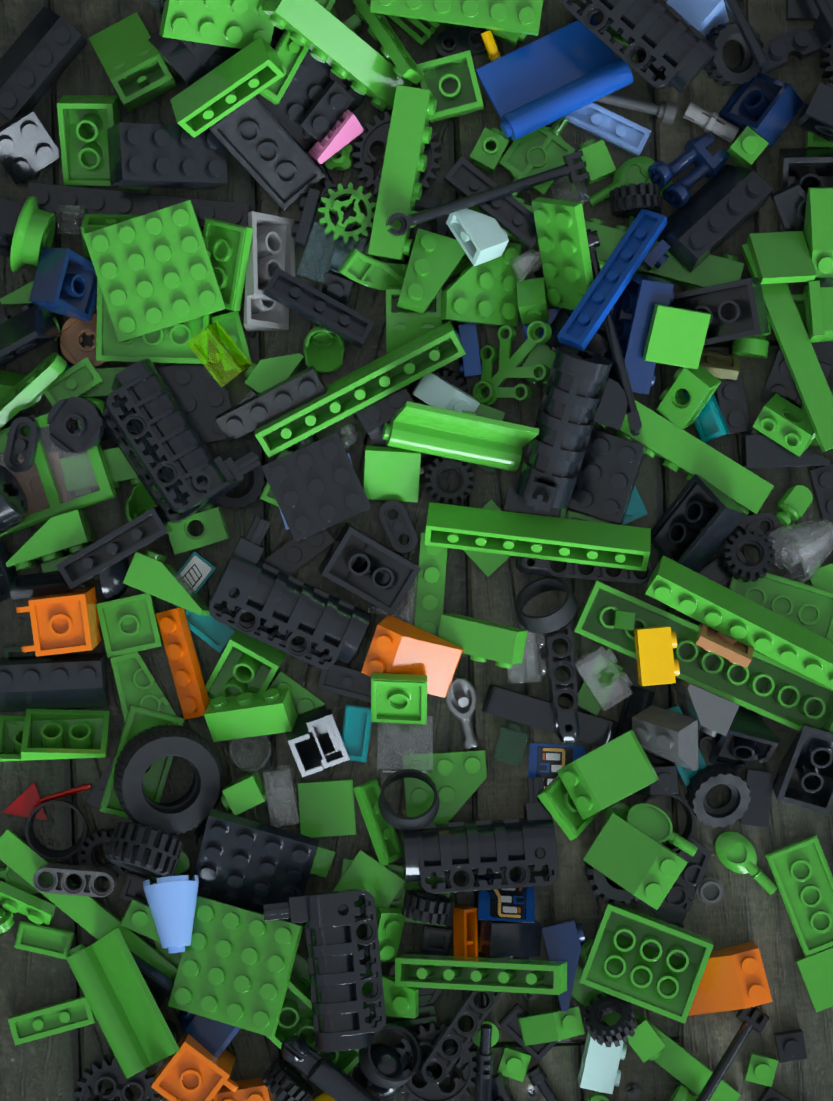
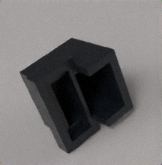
M325 705L298 714L293 730L286 732L287 742L302 778L322 771L323 768L325 769L350 760L331 709L327 710Z

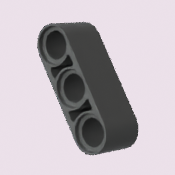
M47 863L41 866L33 876V885L39 892L90 897L108 896L117 886L118 882L115 871L107 867ZM42 872H50L54 877V883L46 884L43 882ZM70 874H78L82 879V885L73 886L69 881ZM97 877H107L110 881V887L106 889L101 888L97 884Z

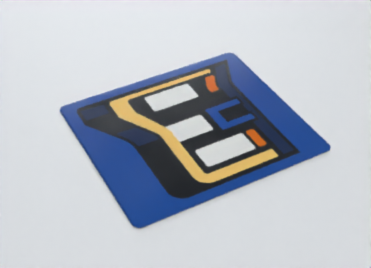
M530 743L528 778L543 777L545 789L558 775L557 770L585 755V746Z
M480 876V877H479V879H481V880H486V881H487L488 879H490V878L500 879V877H490V876ZM510 878V879H511L513 882H516L519 878ZM535 887L479 890L478 919L534 923Z

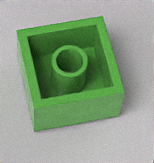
M470 50L416 64L424 75V78L420 81L421 88L430 90L434 94L433 98L437 99L435 115H430L431 124L484 110Z

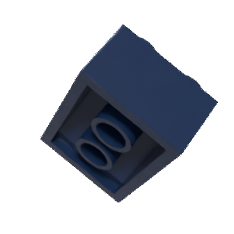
M575 918L542 926L549 961H567V991L558 995L562 1012L568 1011L581 952V942L585 941L582 923L576 924Z

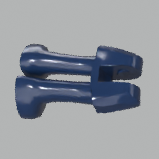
M711 132L689 140L685 145V152L671 163L665 164L662 161H657L648 167L651 182L653 185L657 184L661 190L675 176L693 163L694 169L676 183L671 184L662 193L663 198L676 208H682L687 204L690 198L688 192L690 188L703 177H714L729 158V154L724 148L713 155L708 152L707 149L716 140Z

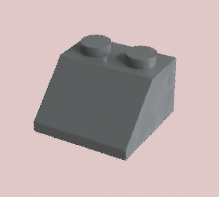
M675 677L676 683L673 684L684 714L698 719V729L701 732L713 737L717 733L726 736L740 705Z
M654 705L649 706L632 717V730L645 753L651 757L693 771L698 770V719Z

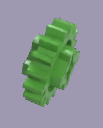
M349 182L347 189H343L340 183L337 185V192L328 189L329 199L321 198L320 202L325 207L318 208V214L324 215L319 220V225H327L324 234L327 235L332 232L334 234V242L341 237L343 238L344 245L347 244L349 238H352L353 242L357 244L359 242V235L365 239L369 236L366 229L372 230L373 223L371 220H374L375 215L372 210L376 208V203L369 202L372 196L371 193L362 194L363 186L353 190V184ZM343 196H351L350 199L341 202L339 200H336ZM359 202L364 205L366 216L360 212ZM351 204H354L352 216L342 224L343 211H347ZM329 211L336 216V226L330 219ZM351 226H356L359 228L355 231H345L346 228Z

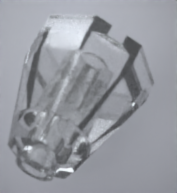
M818 519L781 526L771 531L769 537H774L770 540L773 542L772 548L775 549V566L779 570L785 568L789 572L785 576L797 582L804 583L812 578L833 550V523L825 519Z

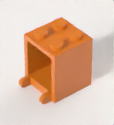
M95 586L68 589V593L33 597L28 600L29 605L16 607V613L30 612L34 644L21 646L22 652L35 651L37 657L93 650L102 641L100 621L96 607Z
M186 1032L177 1044L180 1051L166 1058L151 1085V1088L169 1101H212L223 1085L233 1092L238 1089L239 1086L229 1078L236 1057L225 1049L217 1058Z

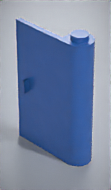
M593 15L591 24L596 26L599 24ZM579 20L475 70L501 120L500 127L506 138L510 137L513 141L633 83V75L629 65L622 58L617 59L613 50Z

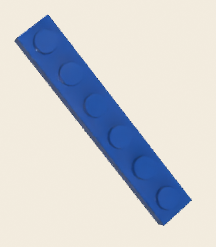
M643 208L640 210L557 335L560 343L581 351L585 350L668 224L666 216Z

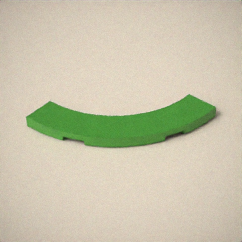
M353 248L337 271L364 286L386 291V289L402 288L408 263L379 261ZM467 255L463 256L446 282L463 271L471 263Z

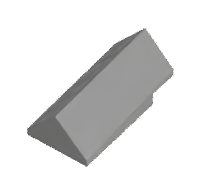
M254 211L248 212V227L253 228L245 279L244 327L247 332L289 330V308L264 295L263 292L277 267L295 277L294 237H291L294 219Z

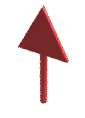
M34 782L2 813L29 817L30 813L40 804L90 789L91 784L88 783L40 798L36 783ZM44 807L38 811L35 819L48 820Z

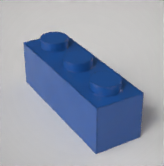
M476 324L458 325L456 332L466 352V355L462 356V364H459L460 374H464V378L481 376Z

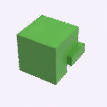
M808 281L803 288V294L792 295L811 343L833 341V287H820V281Z

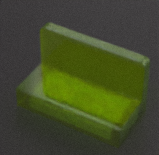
M218 322L205 327L186 343L221 388L251 366V363Z

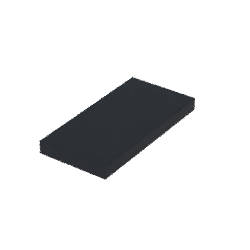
M254 96L209 127L210 131L283 210L288 208L306 193L309 188L326 176L323 169L257 96Z

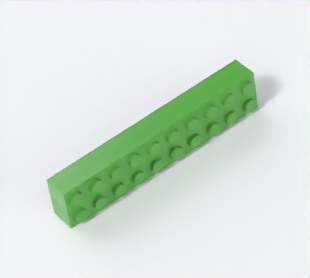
M593 580L571 629L572 631L636 659L634 631L614 628L616 611L634 612V628L667 625L671 627V632H676L677 648H673V657L678 659L680 675L675 677L797 731L800 730L803 723L833 731V690L756 651H753L752 661L747 668L731 663L726 658L716 653L708 652L701 646L696 645L698 625Z

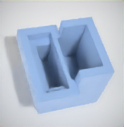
M724 0L667 1L674 10L704 36L709 34L713 27H718L717 25L729 21Z

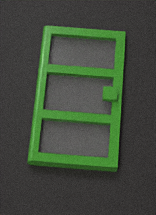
M49 413L34 418L39 423L41 429L34 464L25 472L9 470L18 480L28 502V512L23 516L25 520L22 523L4 532L0 537L48 521L52 517L115 498L116 491L100 443L84 453L64 452L57 448L50 439L49 424H47ZM71 419L70 423L73 425L71 430L73 432L81 430L80 419ZM26 426L24 433L28 436L31 430L29 426ZM10 427L0 430V465L6 467L4 453ZM22 453L18 455V460L20 463H23L24 461V455Z

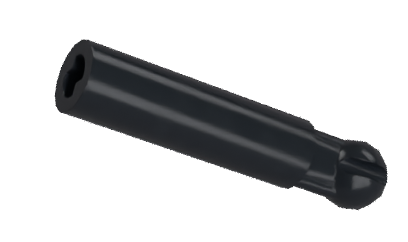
M293 1035L287 1037L282 1043V1057L306 1074L311 1082L333 1100L380 1101L326 1056H322L307 1044L304 1038Z

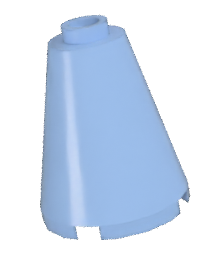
M189 875L156 878L157 883L150 885L149 880L143 881V889L162 948H168V953L185 952V946L191 945L199 876L194 875L192 881H189Z

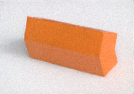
M454 904V956L478 957L477 908L470 906V904Z

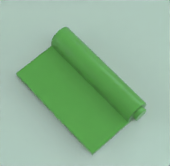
M406 401L390 420V423L384 424L382 439L386 440V446L516 472L521 462L523 447L539 434V429L476 416L475 412L465 410L457 412Z
M119 928L111 931L88 947H85L83 943L69 950L71 956L66 958L126 1079L180 1051Z

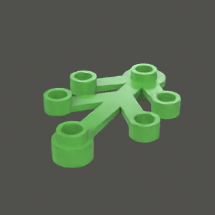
M542 321L530 323L527 328L528 339L512 356L511 342L516 339L517 332L514 327L503 325L499 328V352L496 347L485 345L480 350L482 375L481 380L473 388V397L479 403L492 406L498 398H515L519 401H527L531 398L532 389L528 385L518 384L514 388L500 386L508 378H533L537 381H546L549 378L550 369L547 365L536 364L533 367L518 366L538 344H545L550 340L552 335L550 325ZM544 328V335L541 338L539 332ZM506 330H509L510 335H509V337L506 339V338H505V331H506ZM491 349L492 355L488 359L487 352ZM499 356V371L493 376V362ZM540 368L543 369V375L541 377L538 376V371ZM489 388L490 393L489 396L486 397L485 392ZM522 388L525 389V395L523 397L520 396V390Z

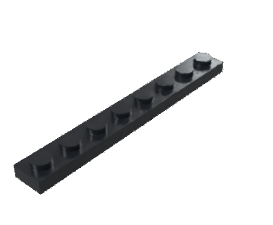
M29 182L27 199L29 196H35L41 210L59 215L84 217L85 214L145 215L191 200L201 229H204L205 217L248 227V212L250 211V205L244 203Z

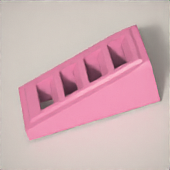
M347 109L321 143L317 141L308 153L314 160L322 164L359 136L364 129L355 115Z

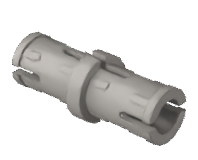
M693 102L689 103L682 118L703 128V132H711L730 144L739 130L738 126L718 117V113L704 110Z

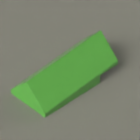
M26 709V716L0 715V762L106 757L109 754L110 711Z

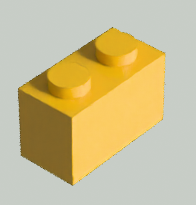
M667 625L634 628L639 685L650 686L676 683L675 676L680 675L678 659L673 657V648H677L676 632H671V627Z

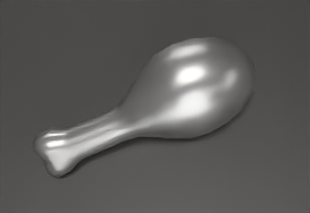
M455 677L452 679L445 702L450 712L461 723L464 736L463 746L468 751L479 746L471 722L477 704V694L471 682L466 678Z

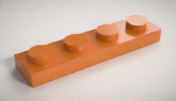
M178 607L156 613L184 720L204 716L209 704V698L185 610Z

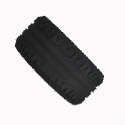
M173 724L153 726L150 729L147 728L143 732H139L137 736L135 735L132 740L128 741V744L123 747V751L121 750L117 763H115L114 788L121 807L132 822L149 826L171 835H179L180 833H186L188 830H193L192 828L194 827L197 828L199 824L204 823L205 819H208L210 810L216 809L222 795L221 791L223 790L222 767L210 745L193 730ZM180 756L190 763L194 772V779L190 789L184 796L173 802L159 803L152 801L145 794L142 784L146 770L152 763L162 757Z

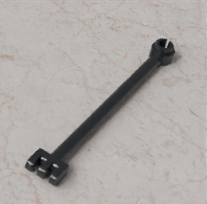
M580 150L562 156L565 165L407 216L402 213L392 214L388 217L386 226H391L394 220H399L401 228L395 230L392 227L387 231L393 236H401L408 232L411 226L558 178L568 176L570 183L589 178V172H583L579 175L577 173V169L587 166L586 161L577 164L574 162V159L584 156L583 151Z
M587 229L592 272L595 280L601 271L595 249L600 246L597 230L591 231V229ZM610 310L603 321V326L618 383L626 394L628 402L626 414L629 429L633 436H638L641 434L642 424L635 404L612 311Z
M754 1007L750 1014H747L750 1008L738 1011L735 1017L743 1023L696 1101L710 1100L751 1030L753 1029L755 1032L761 1033L769 1021L770 1017L764 1013L757 1021L756 1019L761 1012L757 1007Z

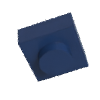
M662 239L643 260L641 265L647 271L653 266L659 269L669 258L666 251L670 246Z

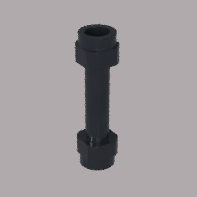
M540 1064L529 1068L526 1071V1075L532 1085L538 1087L545 1100L559 1101L546 1081L547 1075Z

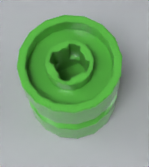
M768 317L770 333L733 340L732 354L750 358L768 357L770 342L766 340V336L771 334L772 328Z

